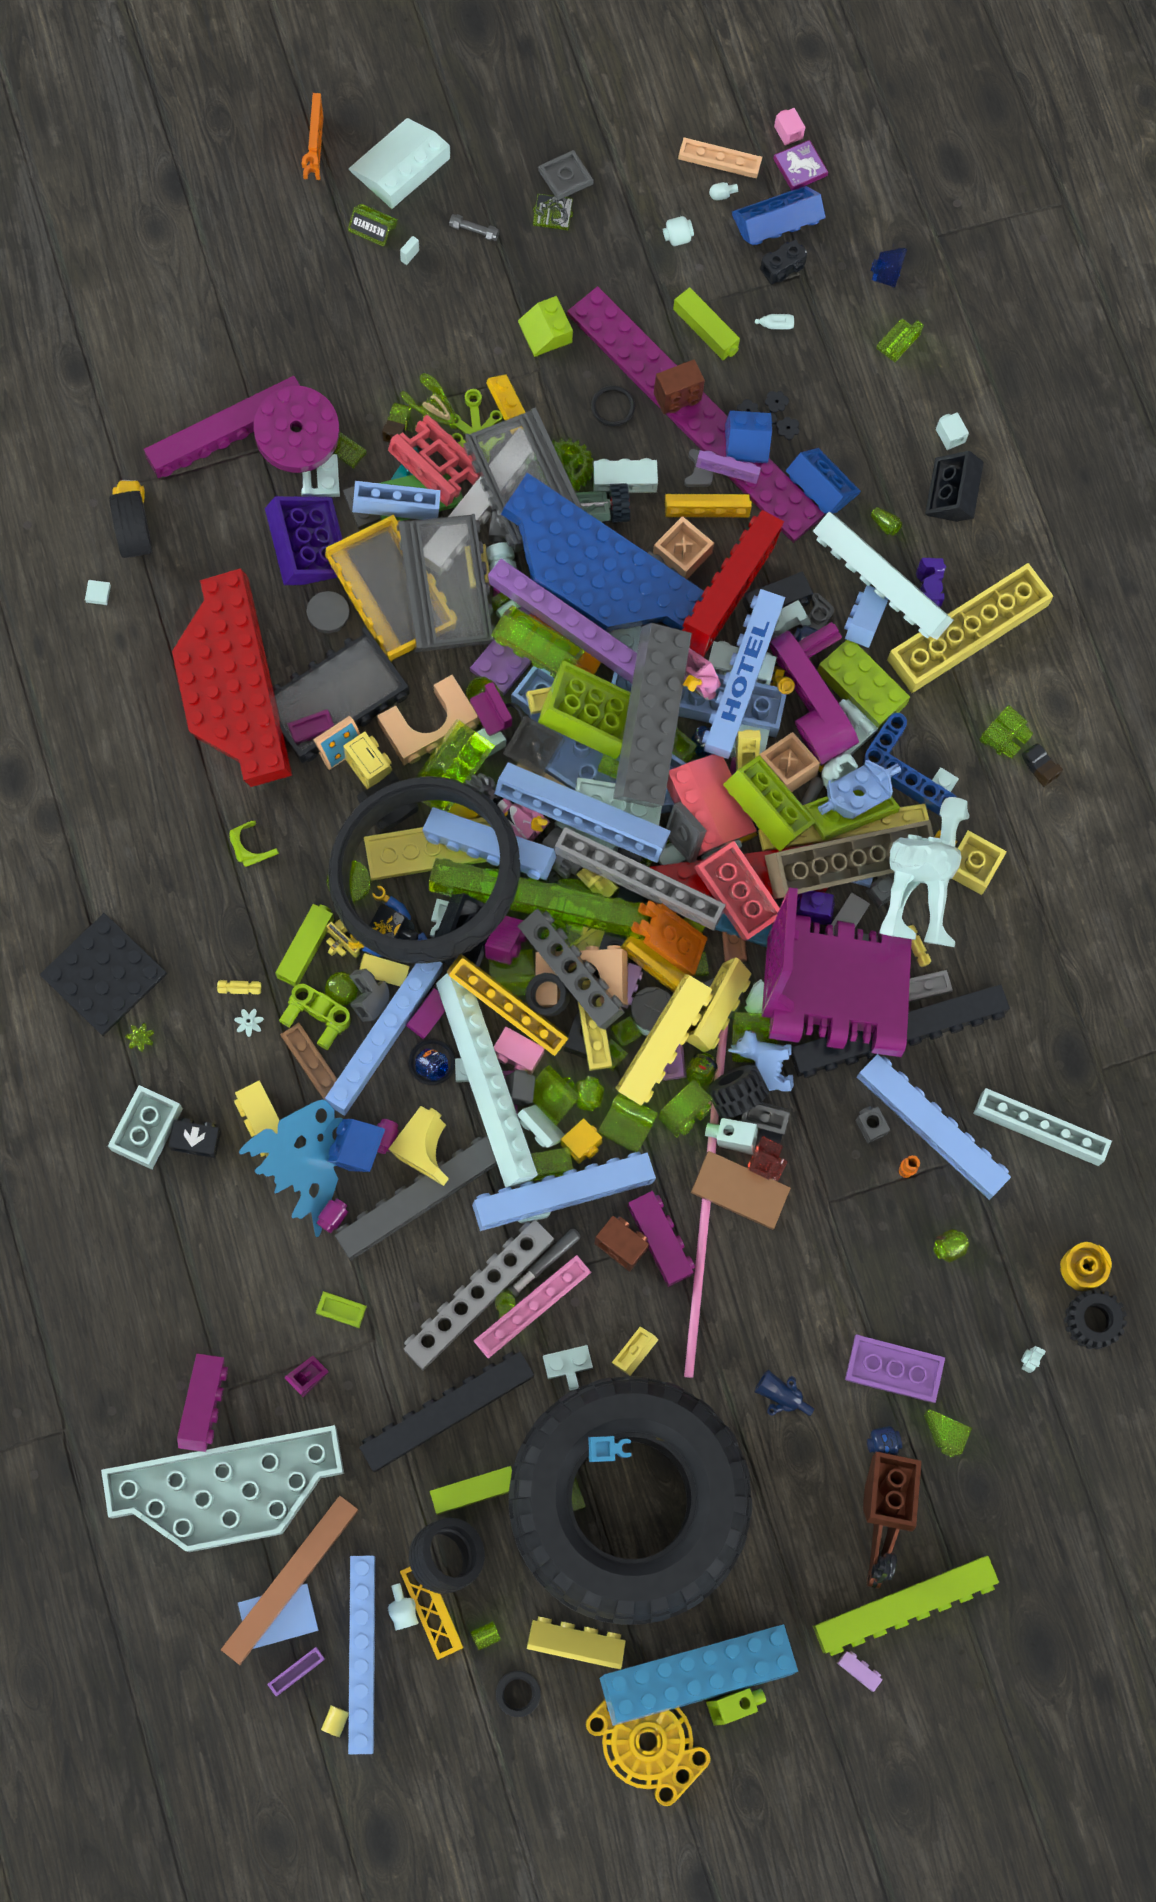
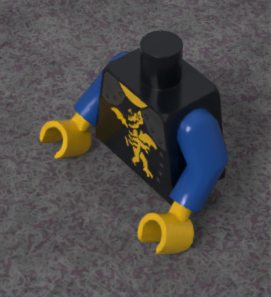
M377 886L383 892V895L378 897L372 893L374 899L377 901L383 900L386 903L380 904L369 926L389 937L402 940H418V933L414 931L415 925L410 921L411 915L405 905L394 897L387 896L382 886ZM348 941V946L352 949L360 947L364 952L376 957H383L366 948L359 941L357 943Z

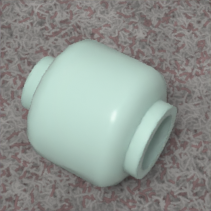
M684 216L669 219L666 222V228L663 229L665 241L669 240L672 246L689 243L691 236H694L691 220H687Z

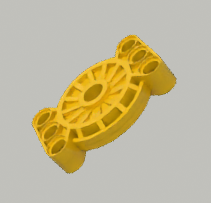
M604 1699L587 1718L586 1729L594 1736L603 1735V1752L609 1767L617 1777L629 1785L643 1789L655 1788L654 1795L657 1802L663 1806L672 1805L710 1763V1755L707 1750L698 1746L693 1747L692 1729L687 1717L678 1707L675 1708L681 1716L678 1719L668 1710L613 1726L607 1710L606 1700ZM596 1717L601 1718L603 1721V1728L597 1732L590 1728L591 1720ZM683 1722L687 1727L688 1738H685L681 1725ZM645 1732H652L656 1737V1745L649 1751L643 1750L639 1746L640 1735ZM611 1733V1738L607 1739V1734ZM689 1743L688 1749H685V1744ZM607 1745H611V1751L614 1756L612 1761L607 1752ZM697 1751H702L705 1755V1761L701 1765H695L692 1760L693 1754ZM618 1764L627 1773L626 1777L622 1776L614 1766ZM681 1769L687 1770L689 1775L688 1780L684 1783H679L676 1780V1773ZM634 1777L639 1780H645L646 1784H637L630 1780ZM656 1780V1784H651V1781ZM668 1787L672 1790V1797L668 1801H662L659 1797V1792L662 1788Z

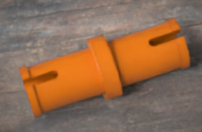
M912 1155L901 1162L899 1174L902 1177L908 1178L918 1171L920 1166L918 1157Z

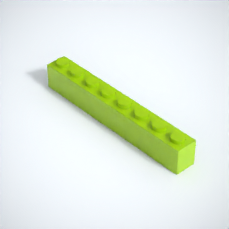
M984 1556L813 1626L823 1653L829 1652L833 1656L843 1652V1646L851 1643L852 1647L865 1643L864 1638L873 1634V1637L877 1638L887 1634V1628L895 1626V1629H899L909 1625L907 1621L916 1617L917 1621L929 1617V1611L937 1608L941 1612L951 1608V1602L959 1599L960 1603L971 1600L973 1599L972 1594L981 1591V1594L993 1591L995 1590L993 1585L998 1584L999 1581L989 1557Z

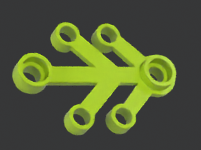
M470 389L465 393V403L470 407L472 427L462 421L457 414L450 415L451 419L448 420V423L453 429L458 428L465 434H472L502 422L503 416L500 411L494 410L491 412L489 419L481 426L478 406L482 402V395L477 389ZM474 398V399H476L477 401H476V402H470V399ZM497 415L500 418L495 420L493 419V416ZM456 419L458 423H452L451 421ZM454 433L452 435L453 439H460L461 441L458 444L464 448L463 444L466 441L463 440V436L459 433ZM505 433L500 434L502 436L500 439L491 438L484 446L483 442L479 443L487 463L490 461V451L497 444L504 442Z

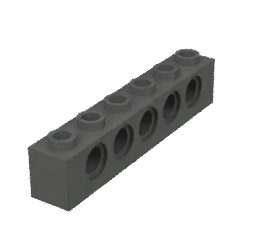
M536 909L518 925V928L597 1026L604 1030L607 1029L625 1013L621 1008L623 1003L615 994L611 996L607 991L609 986L602 978L598 979L594 975L596 971L588 961L584 962L581 959V951L574 944L570 945L566 940L568 935L560 927L558 929L553 924L555 919L548 911L543 912ZM545 929H549V936L546 939H542V932ZM561 945H562V946H563V952H562V954L559 955V956H556V955H555V950H556V948H557L558 946H561ZM576 962V970L573 973H570V964ZM586 979H589L590 987L586 990H583V982ZM600 996H603V997H604V1003H603V1005L600 1006V1007H597V1006H596V1000H597V998L600 997Z

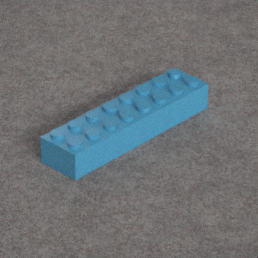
M783 1624L604 1674L600 1677V1682L612 1725L615 1726L787 1677L798 1672Z

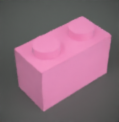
M505 1027L494 1046L500 1063L506 1064L508 1062L515 1066L514 1070H524L529 1075H532L545 1052V1048L508 1027Z

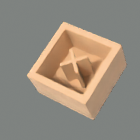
M682 516L656 542L653 554L661 556L669 568H674L679 575L688 579L712 554L714 542Z
M793 732L759 754L790 792H793L817 776L820 762Z

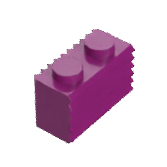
M510 916L504 917L502 922L490 934L489 939H487L485 944L487 959L510 965L513 958H518L521 943L527 940L526 936L518 928V925L524 920Z

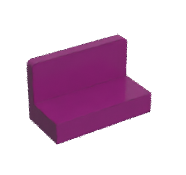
M493 682L485 685V692L470 698V703L488 736H492L512 726V717Z

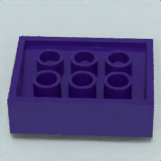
M275 496L266 506L265 512L283 584L305 585L338 578L325 556L326 547L343 540L332 497Z

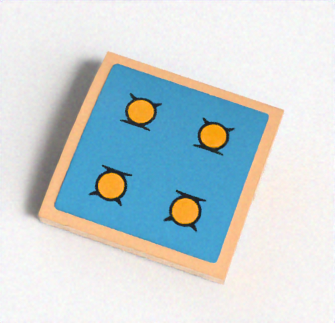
M350 716L313 739L328 770L345 760L343 745L360 735L354 720Z

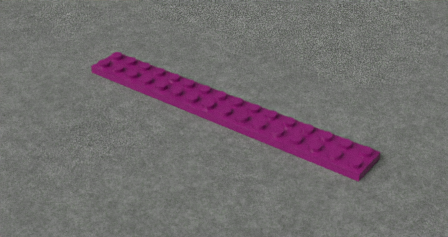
M597 286L567 311V315L660 408L653 394L656 374L677 365ZM704 392L702 400L696 405H687L675 413H666L702 451H712L716 455L726 457L725 423L728 416ZM770 458L768 463L750 462L761 468L757 484L727 476L744 494H749V499L761 511L764 510L785 521L781 531L793 543L824 518L825 514Z

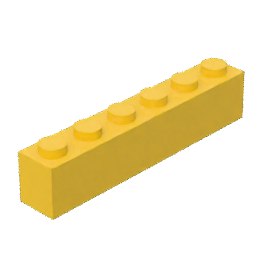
M462 954L457 957L447 970L448 975L552 1055L555 1056L568 1040L566 1033L542 1015L534 1012L528 1004Z

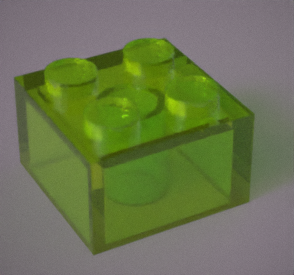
M693 1079L661 1109L658 1119L676 1137H679L681 1134L685 1136L693 1129V1125L696 1123L695 1120L699 1119L701 1121L708 1115L709 1110L712 1108L710 1104L713 1098Z

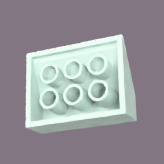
M406 118L355 162L349 170L393 209L450 159V145L436 132Z

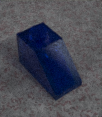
M900 248L880 252L878 260L874 259L870 270L874 272L872 280L895 287L907 249Z

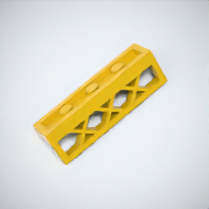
M665 494V517H749L752 507L749 494Z
M631 932L622 944L621 949L627 951V956L674 993L685 973L643 943L644 939L640 935Z
M408 1567L401 1570L400 1573L411 1598L415 1601L416 1611L437 1660L462 1649L463 1645L441 1594L424 1589L421 1584L420 1586L411 1584L407 1573L412 1570ZM412 1587L418 1589L416 1596ZM421 1590L431 1595L432 1601L429 1609L420 1606L417 1599ZM433 1604L435 1605L437 1612L431 1610ZM421 1609L428 1611L426 1617H424ZM430 1612L439 1615L442 1621L438 1631L429 1628L427 1624ZM443 1626L447 1634L441 1632ZM431 1631L437 1633L435 1640ZM439 1635L448 1637L453 1648L440 1653L436 1645Z

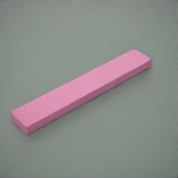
M576 1255L474 1340L475 1344L489 1359L587 1277L591 1271Z

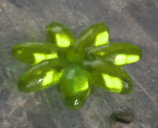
M145 1023L141 1025L140 1029L132 1025L131 1029L134 1034L125 1035L126 1039L132 1040L129 1044L130 1049L138 1045L139 1051L142 1052L144 1043L147 1045L153 1044L148 1037L152 1036L154 1031H146Z

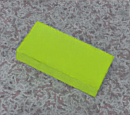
M323 1291L316 1314L360 1328L367 1306Z

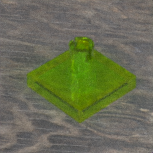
M548 1065L535 1080L533 1102L557 1125L579 1100L580 1096L573 1090L574 1082L567 1083L570 1080L569 1077L562 1078Z

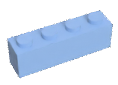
M355 481L352 512L383 516L394 515L395 517L420 520L438 518L441 490Z

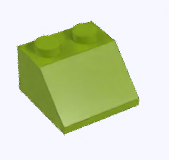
M557 296L537 303L518 320L534 357L572 343L573 330Z

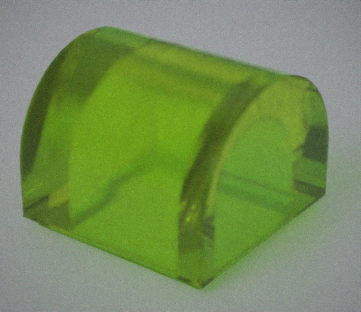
M610 1039L608 1045L612 1067L609 1069L614 1071L628 1053Z

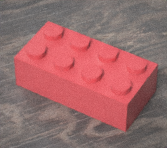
M735 841L729 842L694 866V869L715 900L726 904L724 913L742 940L750 939L774 922L780 908Z

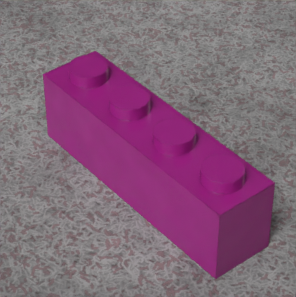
M651 1191L628 1202L627 1207L639 1231L647 1237L648 1249L667 1287L692 1276L694 1273L692 1269L695 1268L690 1256H685L682 1250L685 1247L679 1235L675 1236L672 1230L674 1227L673 1221L669 1215L665 1216L662 1210L664 1204L660 1196H655L654 1192Z
M196 1354L177 1436L178 1448L206 1452L208 1444L213 1442L214 1430H211L213 1422L217 1423L219 1409L216 1408L217 1401H222L223 1388L221 1383L222 1380L226 1381L228 1367H225L224 1357Z

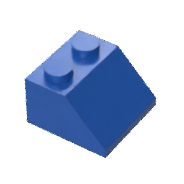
M730 411L725 423L726 457H732L736 461L768 463L772 436L771 413Z
M343 1119L337 1127L335 1142L329 1149L330 1156L328 1162L348 1171L370 1172L385 1129L354 1119Z

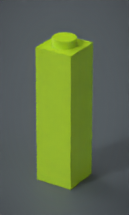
M690 287L674 299L673 310L722 360L728 356L732 357L737 353L740 338Z
M321 904L319 906L312 905L275 972L278 979L294 987L300 983L328 931L326 926L334 921L330 908Z
M511 1466L431 1490L430 1494L436 1514H442L509 1493L512 1474Z

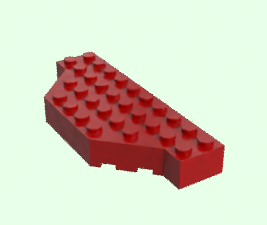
M240 568L200 580L204 601L172 650L189 732L203 743L238 761L241 766L243 780L250 787L292 776L248 576Z

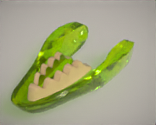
M423 373L419 376L420 382L432 392V396L421 406L417 405L407 392H400L403 401L424 416L429 415L433 420L444 425H451L456 422V414L441 386L429 374Z

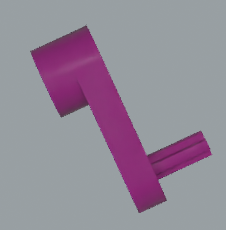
M833 622L797 642L790 631L786 630L771 639L769 644L773 656L777 657L778 665L785 670V676L794 681V690L809 711V713L795 721V726L804 744L817 758L821 766L859 743L858 736L848 717L809 660L813 655L842 639L838 628Z

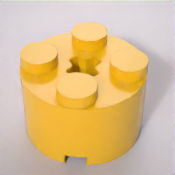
M1083 1242L1065 1253L1060 1263L1061 1273L1066 1283L1073 1289L1089 1291L1100 1286L1108 1279L1112 1267L1111 1258L1102 1246L1091 1242ZM1088 1264L1090 1268L1084 1269L1083 1265Z

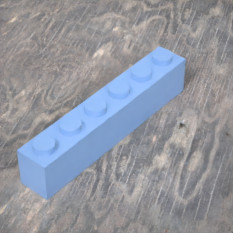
M434 807L432 808L422 829L428 842L435 845L439 843L446 845L448 849L455 852L459 850L466 852L468 856L475 859L479 857L486 859L488 863L495 866L500 864L499 844L492 827ZM516 836L520 855V872L526 873L535 880H539V878L547 880L556 859L554 849Z

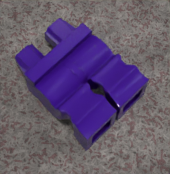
M922 558L916 570L917 578L920 582L923 581L920 591L937 606L941 607L944 601V593H941L943 590L942 579L946 565L942 558Z

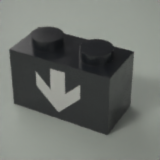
M181 1118L180 1121L174 1120L169 1148L171 1151L216 1158L221 1131L216 1127V1124L210 1122H203V1125L194 1124V1120Z

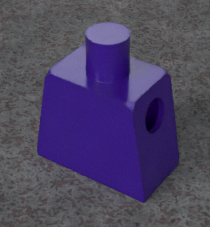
M809 891L797 895V915L810 916L812 923L832 924L835 908L834 895L817 891Z

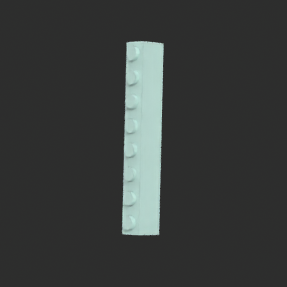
M828 512L813 530L818 536L816 540L824 547L830 546L832 548L831 554L839 560L843 558L847 562L845 566L853 573L858 571L861 574L859 578L866 585L872 584L876 587L874 592L882 599L887 597L890 600L889 605L894 610L904 612L905 616L903 618L911 625L916 623L920 627L918 631L927 639L931 636L937 640L953 622V619L831 512Z

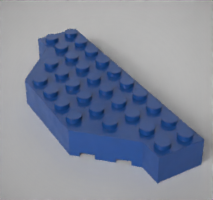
M529 473L525 475L503 508L501 515L519 526L525 557L529 566L530 579L606 632L663 622L670 628L683 630L684 627L682 626L686 617L693 615L692 610L696 602L703 599L704 591Z

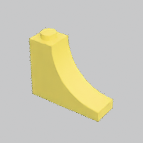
M420 1106L389 1147V1150L400 1161L444 1186L449 1178L438 1167L436 1147L446 1124L440 1119L442 1115L435 1109L430 1108V1110H427Z

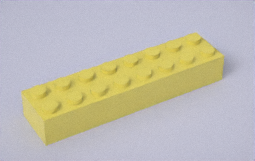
M1027 563L950 612L948 615L953 619V622L937 640L931 636L927 639L919 632L892 649L887 661L910 692L913 693L1049 606L1053 595L1030 564Z

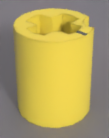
M331 1705L321 1730L340 1738L349 1712Z

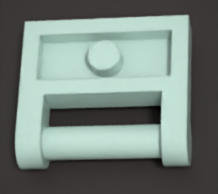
M337 454L332 455L328 461L317 468L318 488L313 489L311 486V471L302 472V497H340Z

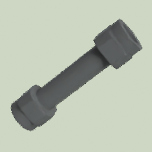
M452 214L449 226L454 229L464 228L485 235V239L490 241H496L500 231L491 225L484 227L463 220V216L458 214Z

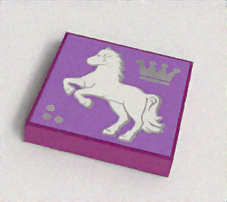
M810 140L777 153L773 157L791 191L828 176V170Z

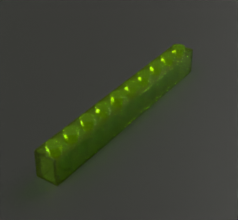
M436 858L429 878V891L448 896L465 893L485 904L494 889L498 872L490 868L482 869L467 863L460 864L450 859ZM521 877L519 878L514 901L510 904L511 907L509 909L527 914H532L536 909L543 912L548 911L558 921L623 936H631L644 940L645 936L634 933L631 930L632 925L635 921L640 924L641 920H645L648 923L650 920L649 916L638 912L640 903L627 902L622 898L605 897L600 893L583 892L578 888L570 889L561 887L556 883L548 884L532 878L526 879Z

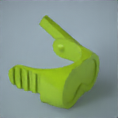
M256 821L244 823L230 830L229 834L238 862H243L245 867L279 854L277 848L265 853L255 854L247 851L240 842L241 830L255 826Z

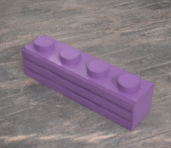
M315 1647L267 1685L274 1695L278 1696L324 1661L325 1658L319 1649Z

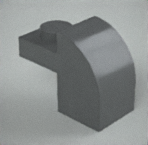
M367 969L355 970L349 977L361 994L350 1005L362 1022L375 1020L388 1005V986L385 981L376 982L374 975Z

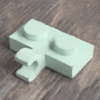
M588 1345L543 1355L547 1378L552 1379L566 1375L569 1391L576 1390L579 1387L575 1373L593 1369Z

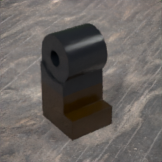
M1038 743L1022 753L1024 762L1043 787L1058 778L1063 771L1060 765L1055 764L1047 755L1045 749Z

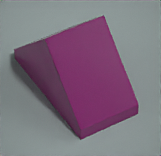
M311 1356L286 1375L285 1379L304 1397L329 1371L314 1356Z

